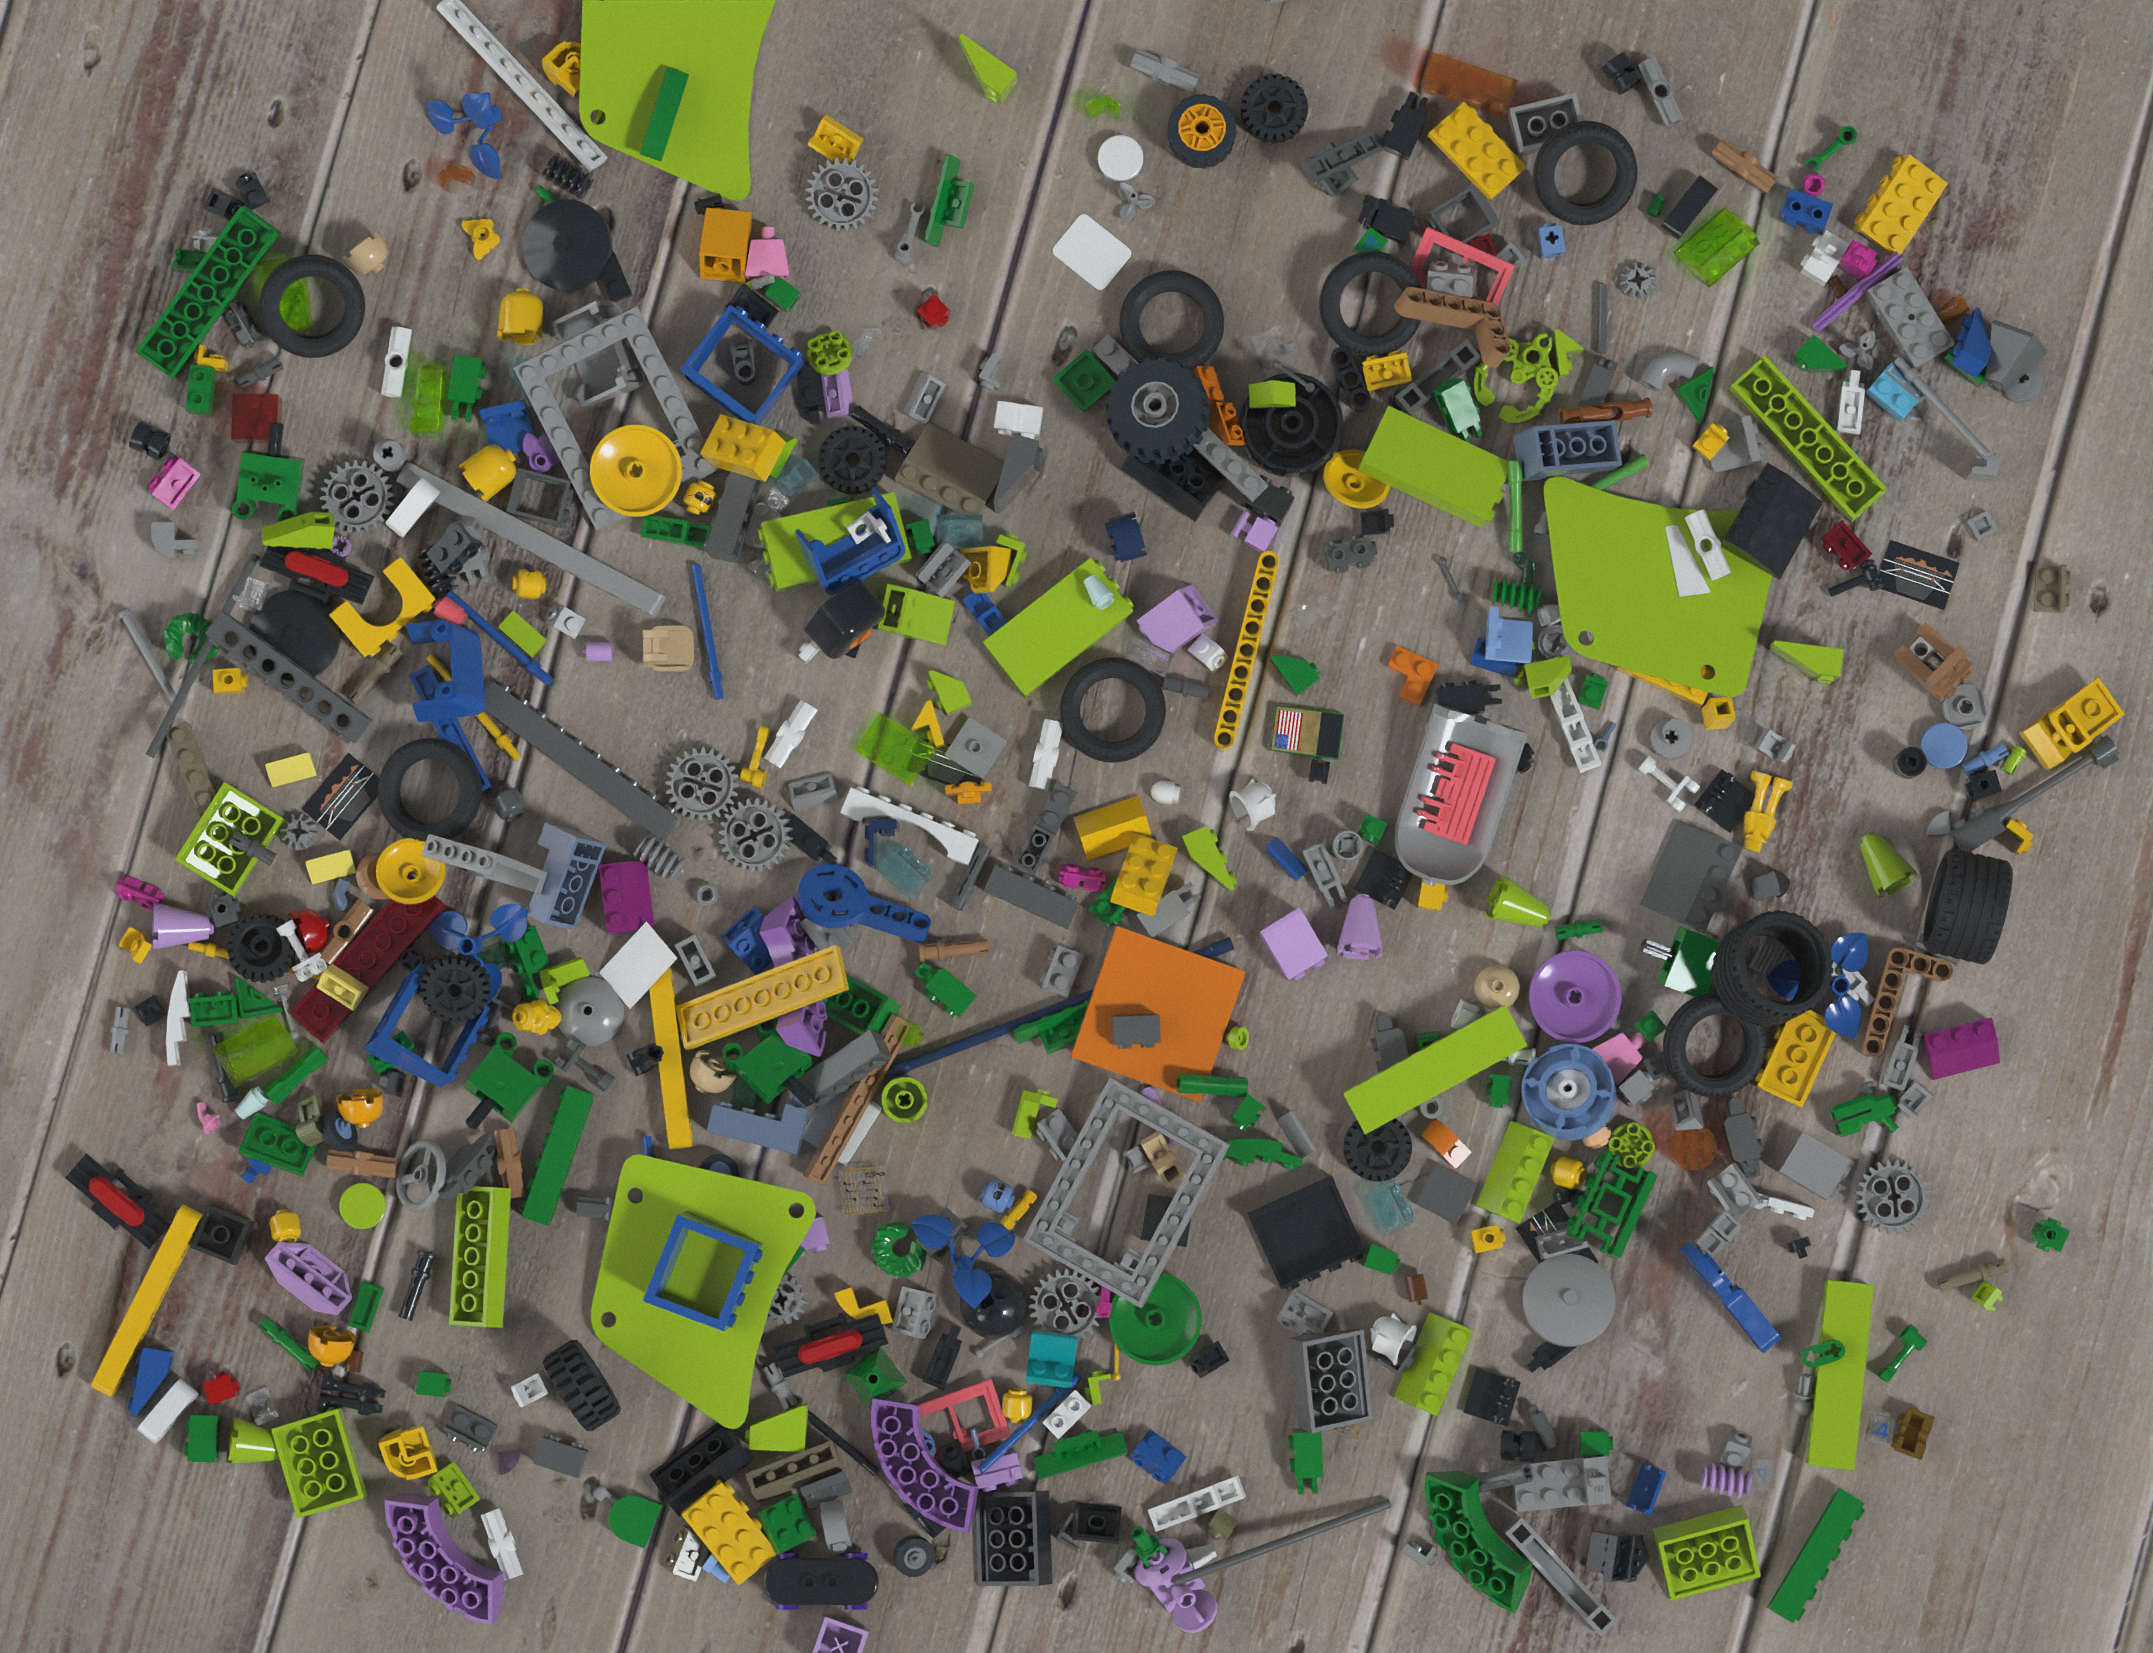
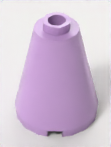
M1357 894L1355 898L1351 899L1337 946L1338 955L1343 952V957L1355 960H1369V955H1375V959L1382 956L1383 947L1374 900L1370 899L1369 895Z
M153 903L152 949L209 939V934L214 933V921H209L207 915Z

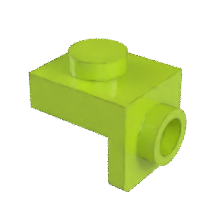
M1105 1370L1092 1372V1377H1088L1089 1387L1085 1388L1087 1401H1092L1093 1405L1102 1404L1098 1381L1110 1379L1111 1373L1106 1374Z

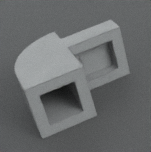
M151 522L153 545L167 559L178 561V552H181L183 556H193L195 552H201L200 541L178 540V524L175 522Z
M843 1499L820 1503L823 1530L830 1556L852 1552V1542Z

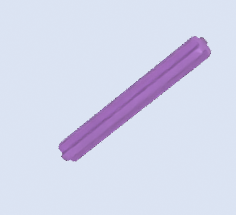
M1897 251L1891 254L1811 322V327L1817 333L1824 329L1863 296L1868 289L1872 288L1903 261V257Z

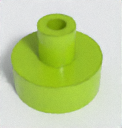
M1235 1026L1230 1032L1225 1034V1040L1229 1042V1046L1232 1049L1244 1050L1249 1042V1032L1245 1027Z

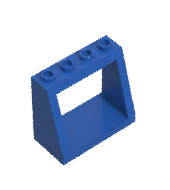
M730 305L684 363L680 371L685 379L739 420L760 426L803 366L804 361L801 359L803 355L794 347L788 349L784 346L783 343L785 341L777 334L773 333L772 336L765 331L766 326L755 319L753 322L747 318L748 313L739 306L734 308ZM733 322L791 365L755 415L699 373V370Z
M420 963L403 979L364 1050L438 1087H443L448 1082L451 1084L458 1074L456 1068L466 1060L468 1056L466 1050L476 1042L479 1036L476 1032L486 1024L489 1018L486 1014L490 1007L485 1005L479 1015L477 1014L473 1019H468L441 1069L439 1070L390 1038L413 994L416 992L421 995V982L428 967ZM454 984L450 985L454 991L461 990V988Z
M687 1211L678 1214L643 1301L721 1331H726L735 1324L737 1315L734 1313L737 1306H741L744 1302L746 1293L743 1291L746 1284L750 1285L755 1272L752 1271L754 1264L759 1263L762 1257V1243ZM689 1230L746 1250L719 1319L662 1296Z

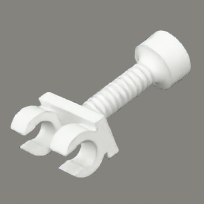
M1649 755L1639 766L1638 770L1644 775L1652 773L1655 778L1668 786L1672 793L1666 799V802L1677 811H1682L1686 804L1677 798L1676 795L1683 787L1695 794L1700 786L1688 776H1685L1679 784L1674 782V780L1672 781L1658 767L1656 768V760Z
M290 920L276 929L280 936L288 937L287 939L293 945L294 951H296L299 959H301V962L293 966L292 970L296 971L297 979L304 982L312 977L313 974L317 975L326 970L327 965L320 958V952L311 957L307 956L308 954H306L304 948H302L303 946H301L302 944H300L297 936H295L296 934H294L297 926L293 920Z

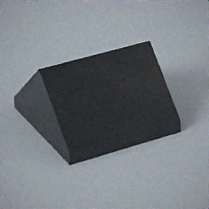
M1076 1502L1072 1540L1118 1544L1122 1507Z

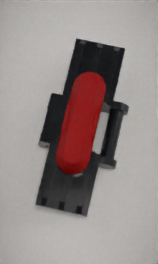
M268 546L260 563L262 568L291 578L288 591L294 592L295 590L321 600L325 605H328L332 595L363 605L374 580L373 575L342 564L341 556L323 549L309 548L307 551L302 548ZM308 576L323 582L324 586L327 587L326 592L299 583L300 578L307 579Z
M86 1153L65 1178L95 1203L90 1208L91 1211L107 1222L113 1230L117 1231L121 1225L144 1246L150 1249L171 1225L146 1204L153 1194L144 1191L124 1174L125 1170L122 1168L112 1175ZM120 1181L140 1200L134 1203L114 1184Z
M842 1312L837 1317L813 1325L805 1324L803 1326L806 1334L805 1337L775 1346L773 1349L783 1378L819 1366H821L823 1372H828L832 1369L855 1363L856 1360L853 1355L889 1343L878 1313L847 1322L845 1314ZM841 1325L842 1332L818 1340H815L813 1336L815 1333Z

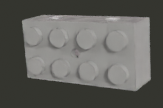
M1908 267L1868 289L1864 294L1904 360L1911 368H1920L1955 345Z

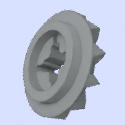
M1634 262L1626 266L1622 271L1619 280L1620 287L1627 296L1634 299H1642L1653 292L1656 285V276L1653 269L1645 263ZM1636 271L1640 278L1646 279L1641 282L1640 290L1637 283L1628 282L1635 278Z
M1549 626L1539 635L1538 648L1541 655L1547 660L1553 659L1556 656H1570L1573 652L1572 647L1564 637L1562 626ZM1561 635L1559 643L1563 647H1557L1556 650L1551 652L1552 644L1548 640H1555L1556 637Z
M301 813L289 816L284 820L280 829L281 839L289 848L294 850L309 848L315 842L318 833L314 820ZM300 822L301 829L308 832V834H301L297 842L296 834L290 832V830L297 829Z

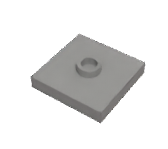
M969 717L944 756L983 780L1008 741Z

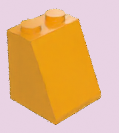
M706 208L699 251L700 279L746 283L745 272L750 248L752 212Z

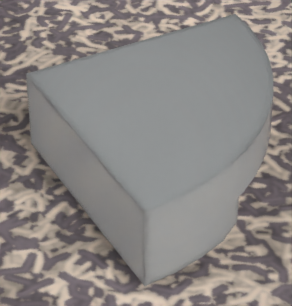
M1949 811L1942 812L1931 820L1927 828V836L1951 834Z

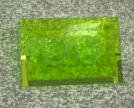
M1723 208L1676 249L1674 254L1696 279L1710 288L1757 247L1760 242L1749 224L1726 208Z
M443 364L418 366L417 372L413 373V386H416V394L411 397V408H414V417H410L409 430L413 431L415 437L443 439L448 374Z
M274 1015L212 1047L234 1088L294 1057L298 1052L289 1033Z

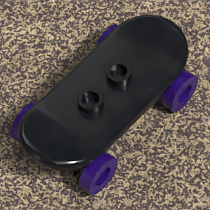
M783 1552L776 1555L777 1561L767 1568L763 1577L764 1590L767 1596L776 1602V1609L795 1610L799 1609V1605H844L846 1610L868 1609V1601L875 1596L879 1584L875 1568L865 1561L868 1560V1553L848 1552L845 1553V1558H799L798 1552Z

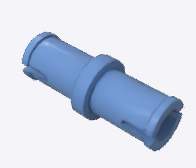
M2001 742L1986 752L1981 751L1978 753L1979 756L1961 766L1969 778L1984 768L1989 769L1992 767L1991 764L2008 756L2009 753Z

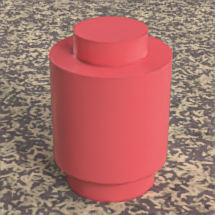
M448 596L444 599L440 597L433 605L435 610L433 614L440 620H446L461 626L468 616L464 612L465 609Z

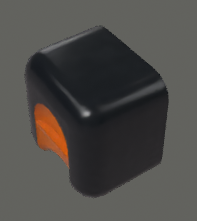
M859 579L826 601L815 613L804 631L827 657L837 659L870 637L872 627L884 618L885 608L862 580Z

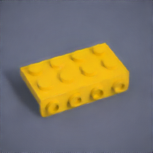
M1465 102L1458 106L1427 135L1489 201L1496 197L1514 179L1523 174L1527 168L1524 160L1519 155H1515L1509 149L1508 143L1504 139L1499 138L1493 132L1491 125L1483 122L1478 117L1476 110Z
M1910 154L1898 156L1891 165L1892 170L1882 178L1879 183V190L1876 194L1871 195L1867 201V208L1854 221L1855 226L1853 230L1855 232H1861L1890 255L1896 251L1900 255L1903 253L1948 184Z
M1809 1010L1785 1022L1782 1027H1777L1773 1036L1776 1039L1773 1048L1768 1047L1764 1059L1766 1060L1765 1066L1758 1071L1754 1078L1757 1081L1755 1087L1800 1108L1803 1107L1836 1035L1835 1032L1827 1027L1824 1016Z
M719 1479L714 1487L680 1514L739 1586L774 1558L776 1553L768 1537H765L761 1532L763 1527L756 1517L752 1519L746 1512L750 1509L742 1499L737 1501L732 1494L735 1491L727 1481L722 1483Z

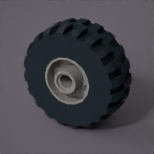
M1151 357L1145 358L1143 363L1137 364L1134 362L1129 365V370L1126 372L1121 371L1117 375L1118 381L1111 384L1109 388L1110 396L1106 397L1105 407L1107 409L1105 412L1106 421L1116 443L1129 456L1133 458L1139 457L1140 461L1149 463L1150 460H1155L1156 464H1164L1165 460L1171 459L1173 462L1179 460V456L1183 453L1186 455L1193 451L1192 446L1195 443L1200 444L1203 440L1202 433L1208 430V417L1211 416L1209 398L1201 380L1197 378L1191 368H1185L1182 362L1177 360L1169 362L1166 357H1159L1158 360H1152Z

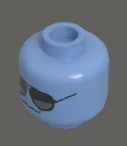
M993 1179L990 1183L986 1182L980 1196L982 1205L998 1213H1002L1006 1207L1010 1209L1016 1197L1011 1195L1013 1191L1012 1186L997 1179Z

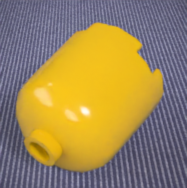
M524 288L516 289V292L505 295L500 303L497 338L502 342H506V338L515 340V345H535L537 339L542 341L543 303L541 299L530 293V290Z
M490 444L462 462L458 467L464 471L463 475L473 489L483 494L481 498L486 502L515 478L516 466L513 461L516 460V457L509 448L504 450L499 445Z

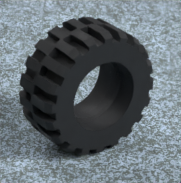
M570 1340L545 1356L543 1364L548 1376L567 1407L586 1431H594L619 1414L621 1407L617 1398L593 1359L578 1340Z

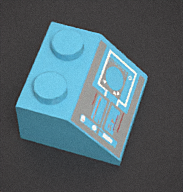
M1894 359L1865 394L1898 422H1901L1924 394L1914 384H1910L1904 378L1905 374L1895 365L1894 361L1896 359Z

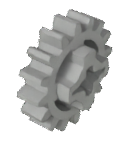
M786 1274L780 1281L768 1312L770 1322L777 1319L778 1325H782L785 1319L787 1324H791L792 1317L795 1320H799L798 1313L806 1312L802 1306L809 1303V1301L803 1300V1296H806L808 1292L801 1291L804 1284L800 1283L797 1285L796 1277L789 1280V1275ZM784 1284L791 1286L795 1292L788 1291ZM782 1295L787 1296L788 1300L784 1303H779ZM798 1300L795 1309L792 1311L793 1303ZM771 1307L778 1308L782 1315L775 1313Z

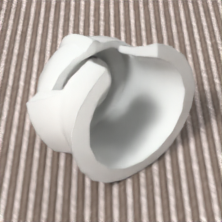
M1252 779L1244 789L1230 792L1229 798L1237 820L1248 814L1250 816L1251 823L1246 827L1247 831H1253L1260 821L1275 814L1276 793H1273L1271 788L1263 782L1255 783Z
M1394 1313L1391 1317L1383 1316L1378 1318L1373 1328H1370L1372 1350L1387 1356L1395 1366L1401 1363L1398 1359L1400 1348L1409 1352L1417 1330L1416 1326L1404 1324Z

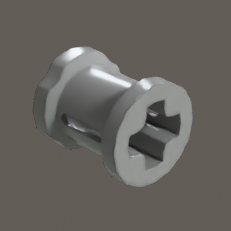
M1141 1145L1123 1153L1133 1168V1174L1151 1166V1163L1147 1162L1141 1150Z

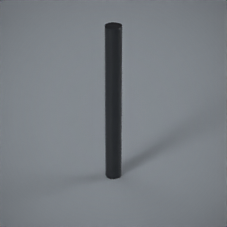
M808 1410V1421L875 1476L880 1470L875 1464Z

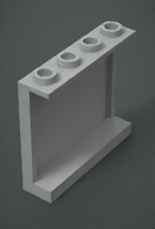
M428 834L421 855L467 869L466 873L538 894L542 892L548 873L503 855Z

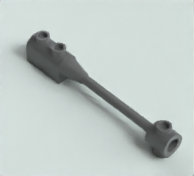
M2101 734L2097 735L2092 739L2093 741L2090 745L2086 747L2088 755L2014 801L2011 800L1988 809L1982 806L1972 812L1974 817L1967 822L1963 818L1952 825L1954 830L1951 831V835L1959 849L1971 852L2006 830L2002 822L2018 811V808L2092 762L2105 769L2118 761L2117 755L2119 752L2112 739L2108 735L2104 737Z

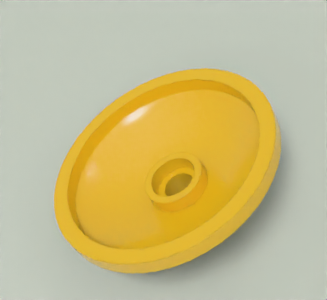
M1355 449L1337 452L1326 463L1323 471L1324 483L1330 494L1339 502L1354 508H1371L1380 504L1387 497L1390 486L1358 471L1366 452Z
M405 838L390 844L381 853L376 865V878L379 887L390 899L402 904H417L430 899L441 888L446 873L445 863L421 856L426 842ZM411 874L416 875L414 879L408 878Z

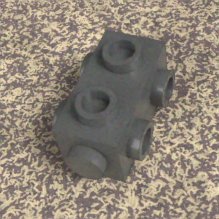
M1363 534L1350 537V541L1341 543V540L1328 542V546L1324 547V553L1329 572L1335 571V574L1349 571L1348 567L1357 565V568L1360 569L1370 566V562L1375 559L1374 555L1377 554L1375 541L1370 542L1369 536L1364 537Z

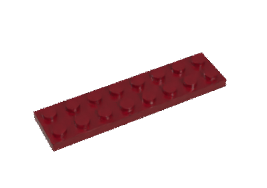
M435 895L417 904H402L390 899L333 965L369 987L362 999L363 1001L400 960L401 954L418 940L447 906ZM318 980L289 1014L321 1043L325 1044L353 1011L318 989Z

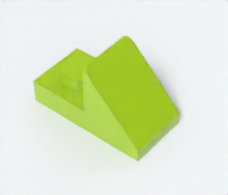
M1558 329L1554 330L1553 338L1559 379L1567 378L1569 371H1572L1571 357H1567V355L1583 353L1584 348Z

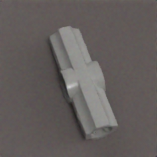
M1139 49L1136 50L1130 64L1131 69L1151 76L1154 81L1162 85H1172L1192 94L1200 78V74L1178 66L1177 62L1169 58H1159Z
M1650 58L1638 64L1637 68L1643 76V81L1649 92V98L1654 103L1665 128L1682 121L1684 118L1673 97L1671 86L1666 81L1656 58ZM1662 88L1665 90L1666 96L1658 97L1654 90Z

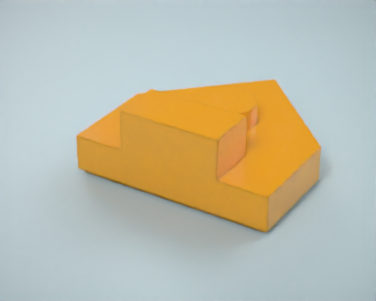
M963 782L959 786H955V784L946 785L945 793L946 796H958V805L981 803V794L992 793V786L990 782H981L979 785L973 782Z

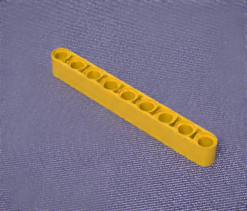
M1272 551L1263 552L1258 560L1214 736V744L1221 751L1229 750L1235 741L1279 565V558ZM1266 557H1271L1275 561V565L1271 568H1266L1263 566L1262 560ZM1260 579L1267 580L1269 588L1260 590L1256 585L1257 581ZM1255 601H1260L1264 605V609L1261 612H1255L1252 610L1251 604ZM1249 623L1256 624L1258 632L1256 634L1247 633L1246 625ZM1248 645L1252 648L1253 653L1248 657L1243 656L1240 653V648ZM1239 667L1247 670V676L1243 679L1237 678L1234 674V671ZM1231 690H1239L1242 694L1241 699L1238 701L1231 700L1229 697ZM1230 711L1236 715V720L1233 723H1227L1224 720L1223 715L1226 712ZM1220 734H1227L1230 736L1231 742L1228 745H1221L1218 742V736Z
M670 966L649 988L656 1045L661 1046L664 1051L662 1061L658 1064L669 1149L672 1150L693 1147L672 969Z
M184 1204L178 1210L92 1381V1388L111 1398L115 1395L197 1232L204 1214Z

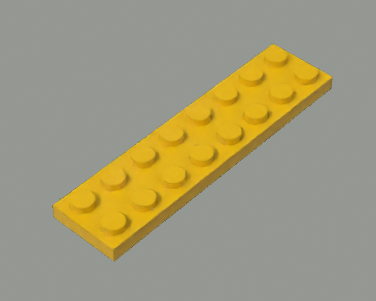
M837 945L828 947L677 1005L676 1010L684 1049H694L849 990L840 947Z

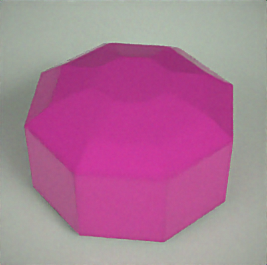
M1808 173L1803 178L1802 188L1809 195H1819L1825 189V180L1819 173Z

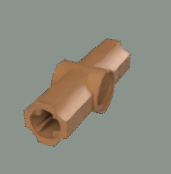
M1722 138L1711 156L1730 168V172L1742 181H1748L1765 194L1769 192L1779 178L1760 165L1758 159L1746 151L1742 152L1724 138Z
M358 899L343 919L335 925L325 944L316 951V954L320 952L321 958L330 965L333 964L347 945L356 938L357 933L374 913V910ZM343 926H348L351 930L347 938H342L339 934Z
M515 1128L495 1131L498 1150L497 1165L499 1174L502 1176L503 1188H511V1199L525 1197L522 1177L523 1162L521 1153L518 1152Z
M329 1149L326 1169L351 1172V1174L370 1177L371 1175L396 1178L399 1159L375 1156L373 1153L354 1151V1153L339 1152Z

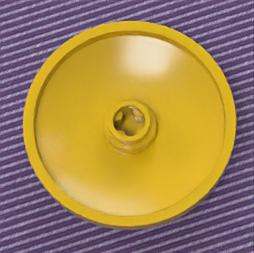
M627 425L613 430L599 442L591 458L590 479L595 493L608 508L622 515L641 517L661 510L676 495L681 483L682 464L676 447L666 435L649 426Z

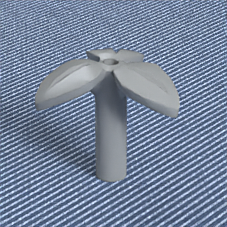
M1121 182L1119 185L1120 198L1129 202V204L1122 206L1120 209L1122 221H1129L1135 217V206L1146 210L1156 201L1149 194H1141L1138 197L1135 189L1126 182Z
M1869 331L1862 334L1858 339V347L1852 342L1841 344L1839 346L1840 353L1846 358H1852L1857 354V364L1865 370H1872L1874 366L1873 357L1865 352L1873 348L1875 332Z

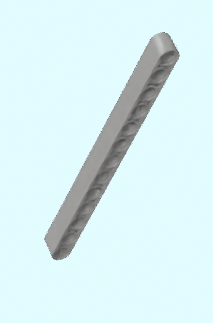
M406 461L396 480L398 484L412 490L416 483L424 477L441 491L433 501L434 503L467 520L476 518L478 525H481L487 531L656 618L666 599L662 594Z

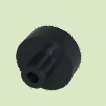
M1806 1236L1789 1242L1786 1245L1789 1253L1796 1251L1799 1259L1808 1256L1805 1247L1810 1246L1811 1243L1809 1237Z

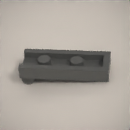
M1596 356L1579 405L1590 404L1599 406L1604 403L1618 363H1615L1613 360H1607L1602 356Z

